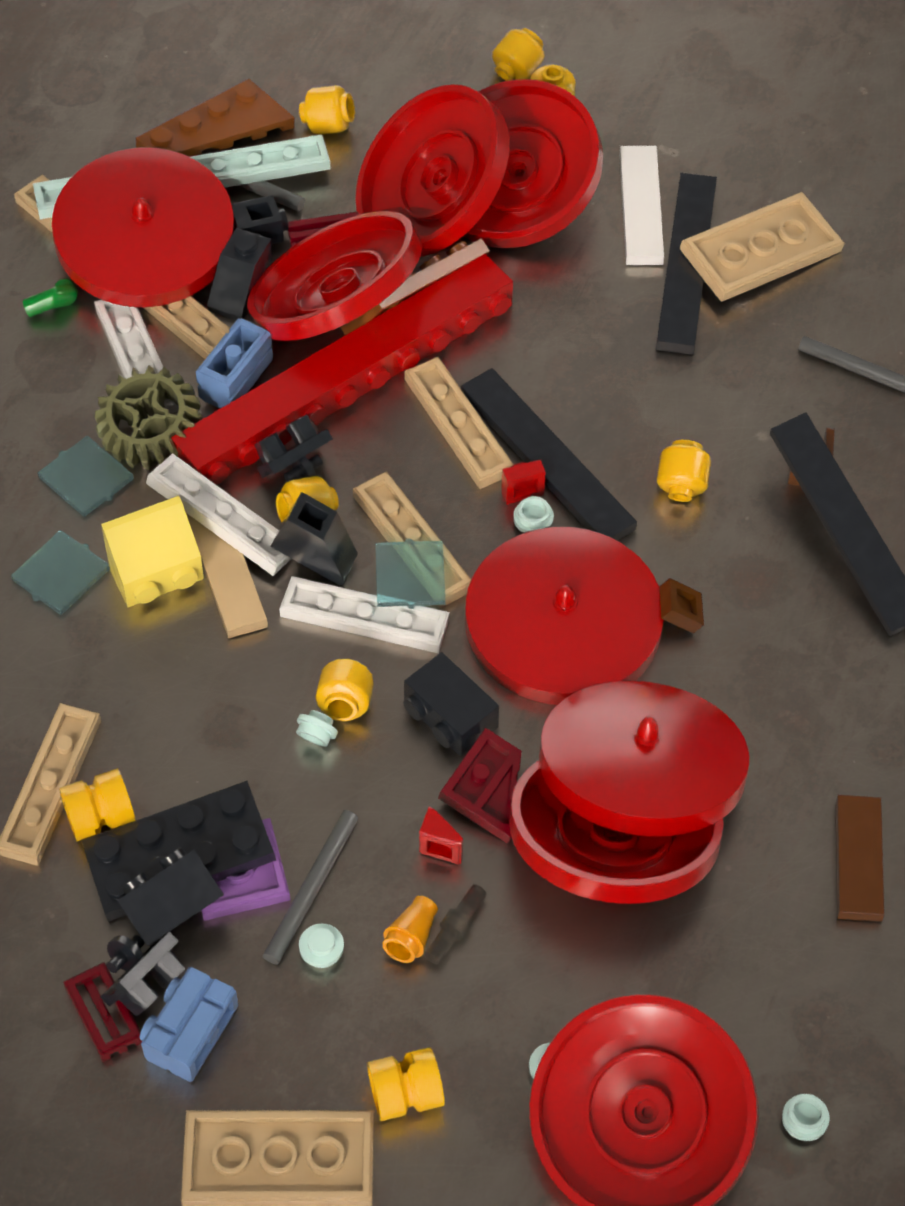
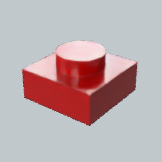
M541 459L528 463H516L511 467L502 469L501 493L506 505L522 501L531 496H544L546 472Z

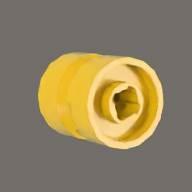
M118 768L94 776L93 784L91 785L81 780L59 788L62 802L77 842L100 834L103 825L114 829L136 821L126 786Z
M431 1047L407 1052L403 1060L399 1062L393 1056L367 1062L370 1087L380 1121L405 1116L408 1108L412 1106L418 1112L445 1106L440 1073Z

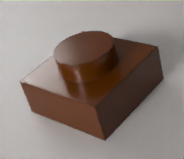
M671 578L659 586L661 619L693 634L704 626L701 592Z

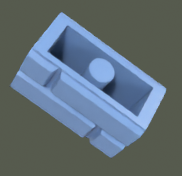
M238 318L229 329V333L224 335L196 370L199 398L217 408H222L246 394L273 360L271 333L249 321Z
M190 967L182 979L175 977L170 982L164 995V1002L166 1003L158 1017L151 1015L147 1019L141 1030L140 1040L142 1041L144 1057L149 1062L165 1070L168 1069L171 1073L189 1082H193L239 1005L237 992L233 987L217 979L213 980L209 975Z

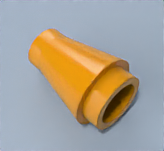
M416 896L411 905L384 930L382 946L391 958L402 963H411L415 958L423 955L433 919L438 912V907L434 901L425 896Z

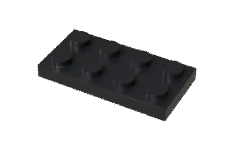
M248 781L81 840L108 922L126 916V913L117 901L126 895L121 887L143 872L150 879L162 871L163 868L159 861L180 847L183 848L186 854L195 849L216 882L276 861Z

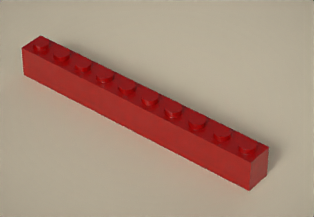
M486 254L481 255L195 423L194 427L186 428L182 431L186 438L177 435L171 437L177 448L178 458L214 484L222 483L230 474L245 465L255 463L259 459L255 443L273 433H277L283 445L287 444L292 437L285 426L299 417L307 414L317 426L327 416L341 408L352 405L357 398L372 389L382 387L389 379L404 370L415 367L419 361L432 353L444 350L449 343L457 338L474 332L479 325L494 316L504 314L512 306L513 280Z

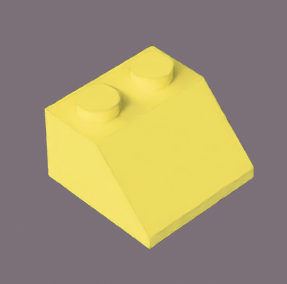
M179 496L101 524L110 571L128 608L139 603H149L160 595L176 589L188 588L195 584V582L204 579L201 555Z

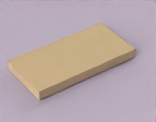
M800 192L684 239L681 242L680 250L722 302L842 251L845 243L805 194Z
M186 1110L181 1204L182 1206H372L373 1110Z

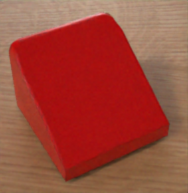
M429 806L419 831V852L454 864H461L463 860V838L433 807Z

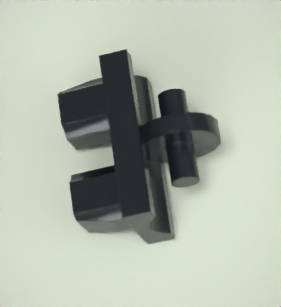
M306 414L285 426L296 444L286 450L277 433H273L255 443L259 458L263 463L257 467L261 477L265 478L270 474L274 475L287 466L292 465L293 469L284 474L288 482L317 476L315 469L323 465L321 457L316 454L307 459L306 455L333 438L328 429L319 431Z
M169 931L157 944H152L144 953H142L141 948L145 942L139 935H134L131 939L118 935L108 943L107 952L111 958L106 964L108 970L112 973H117L120 969L125 971L100 996L109 1007L120 1000L125 1007L138 1016L159 996L143 979L147 973L164 989L175 977H178L185 970V967L171 951L178 942L173 934Z

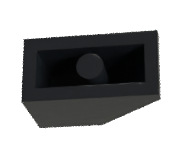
M236 228L220 254L207 303V309L210 312L233 320L245 318L248 313L247 302L250 291L263 272L273 263L270 238Z

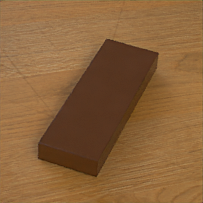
M838 795L836 799L838 919L882 922L884 918L881 797Z

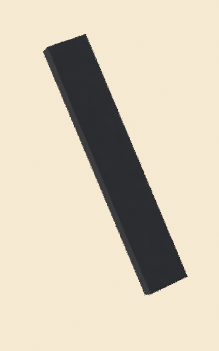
M680 173L656 350L694 354L704 279L682 253L680 246L682 240L710 229L717 181L715 176Z
M493 368L461 385V390L475 410L524 462L528 463L541 459L546 472L545 485L587 530L601 533L617 541L636 530L637 521Z
M807 412L771 428L770 436L889 637L905 630V576Z

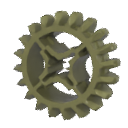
M148 365L144 374H140L133 367L132 377L126 379L118 374L117 380L119 385L106 384L108 396L98 397L100 409L95 411L96 432L99 438L102 439L105 450L112 452L118 462L126 459L128 466H131L132 469L139 461H141L143 468L149 470L153 461H158L160 465L165 458L172 454L178 457L177 448L171 437L177 435L186 438L182 431L188 427H194L195 423L202 420V415L199 411L201 404L199 398L195 395L192 385L185 383L179 373L171 376L170 371L165 366L158 374L155 373L154 368ZM165 399L174 402L179 407L177 415L170 414L169 409L165 408ZM120 420L127 421L128 425L131 426L133 430L131 437L119 430Z

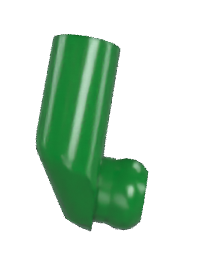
M60 279L55 283L54 287L23 299V306L28 316L33 317L51 309L72 305L77 299L78 290L75 288L72 280Z

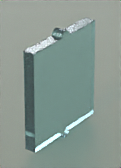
M88 435L67 451H60L59 457L37 472L38 477L83 517L103 502L113 500V495L134 479L131 472Z
M59 530L18 568L11 577L14 582L32 594L34 601L41 600L62 615L110 570V567L106 561L90 551L88 544L81 545L62 530Z
M408 538L405 542L375 543L377 607L407 606L409 609H414L415 606L445 605L443 541L413 542L412 539Z

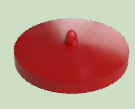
M521 79L504 81L478 92L496 105L506 121L510 141L506 172L491 205L464 237L473 242L482 238L486 246L515 248L535 244L557 234L583 212L592 199L600 181L603 167V148L601 138L590 113L570 92L557 85L539 80Z
M456 84L432 88L408 101L383 125L365 155L356 185V210L358 214L393 211L405 215L411 221L421 240L422 252L420 257L439 252L455 243L481 219L494 200L503 181L508 164L510 141L508 127L501 111L475 89Z
M132 148L116 151L95 159L68 180L54 206L52 233L57 257L63 269L83 290L112 304L127 307H156L183 300L203 289L214 279L220 254L234 233V214L232 203L225 187L213 172L203 164L184 154L170 150Z
M393 211L369 212L329 225L294 245L263 272L250 291L247 302L249 314L257 326L271 333V339L299 340L336 329L373 309L403 284L413 272L422 252L421 240L411 221L405 215Z
M549 527L513 537L493 550L483 560L474 573L468 587L465 606V626L468 642L473 654L483 669L496 682L513 693L536 702L558 705L573 693L594 685L616 681H636L652 663L661 641L664 620L661 619L660 587L653 573L631 549L611 537L591 530L575 527Z
M616 681L594 685L573 693L562 700L550 712L542 729L539 764L542 776L552 793L566 807L579 816L614 831L632 835L660 837L698 831L720 821L728 815L740 801L745 789L749 769V750L743 734L733 720L709 701L683 689L660 683Z
M538 760L522 774L514 788L509 827L513 843L523 860L536 873L553 885L592 900L620 904H637L676 896L704 879L711 871L719 854L723 832V818L701 830L674 836H640L614 831L586 820L559 801L547 786Z
M629 995L606 1000L590 1007L567 1023L555 1036L542 1056L534 1076L530 1096V1124L535 1148L545 1170L556 1186L577 1206H714L733 1188L750 1160L758 1133L759 1102L753 1074L747 1060L734 1040L717 1022L693 1006L675 999L656 995Z

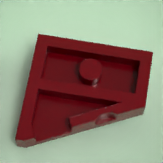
M485 728L440 791L438 799L508 844L512 838L509 827L511 801L520 771L522 751Z

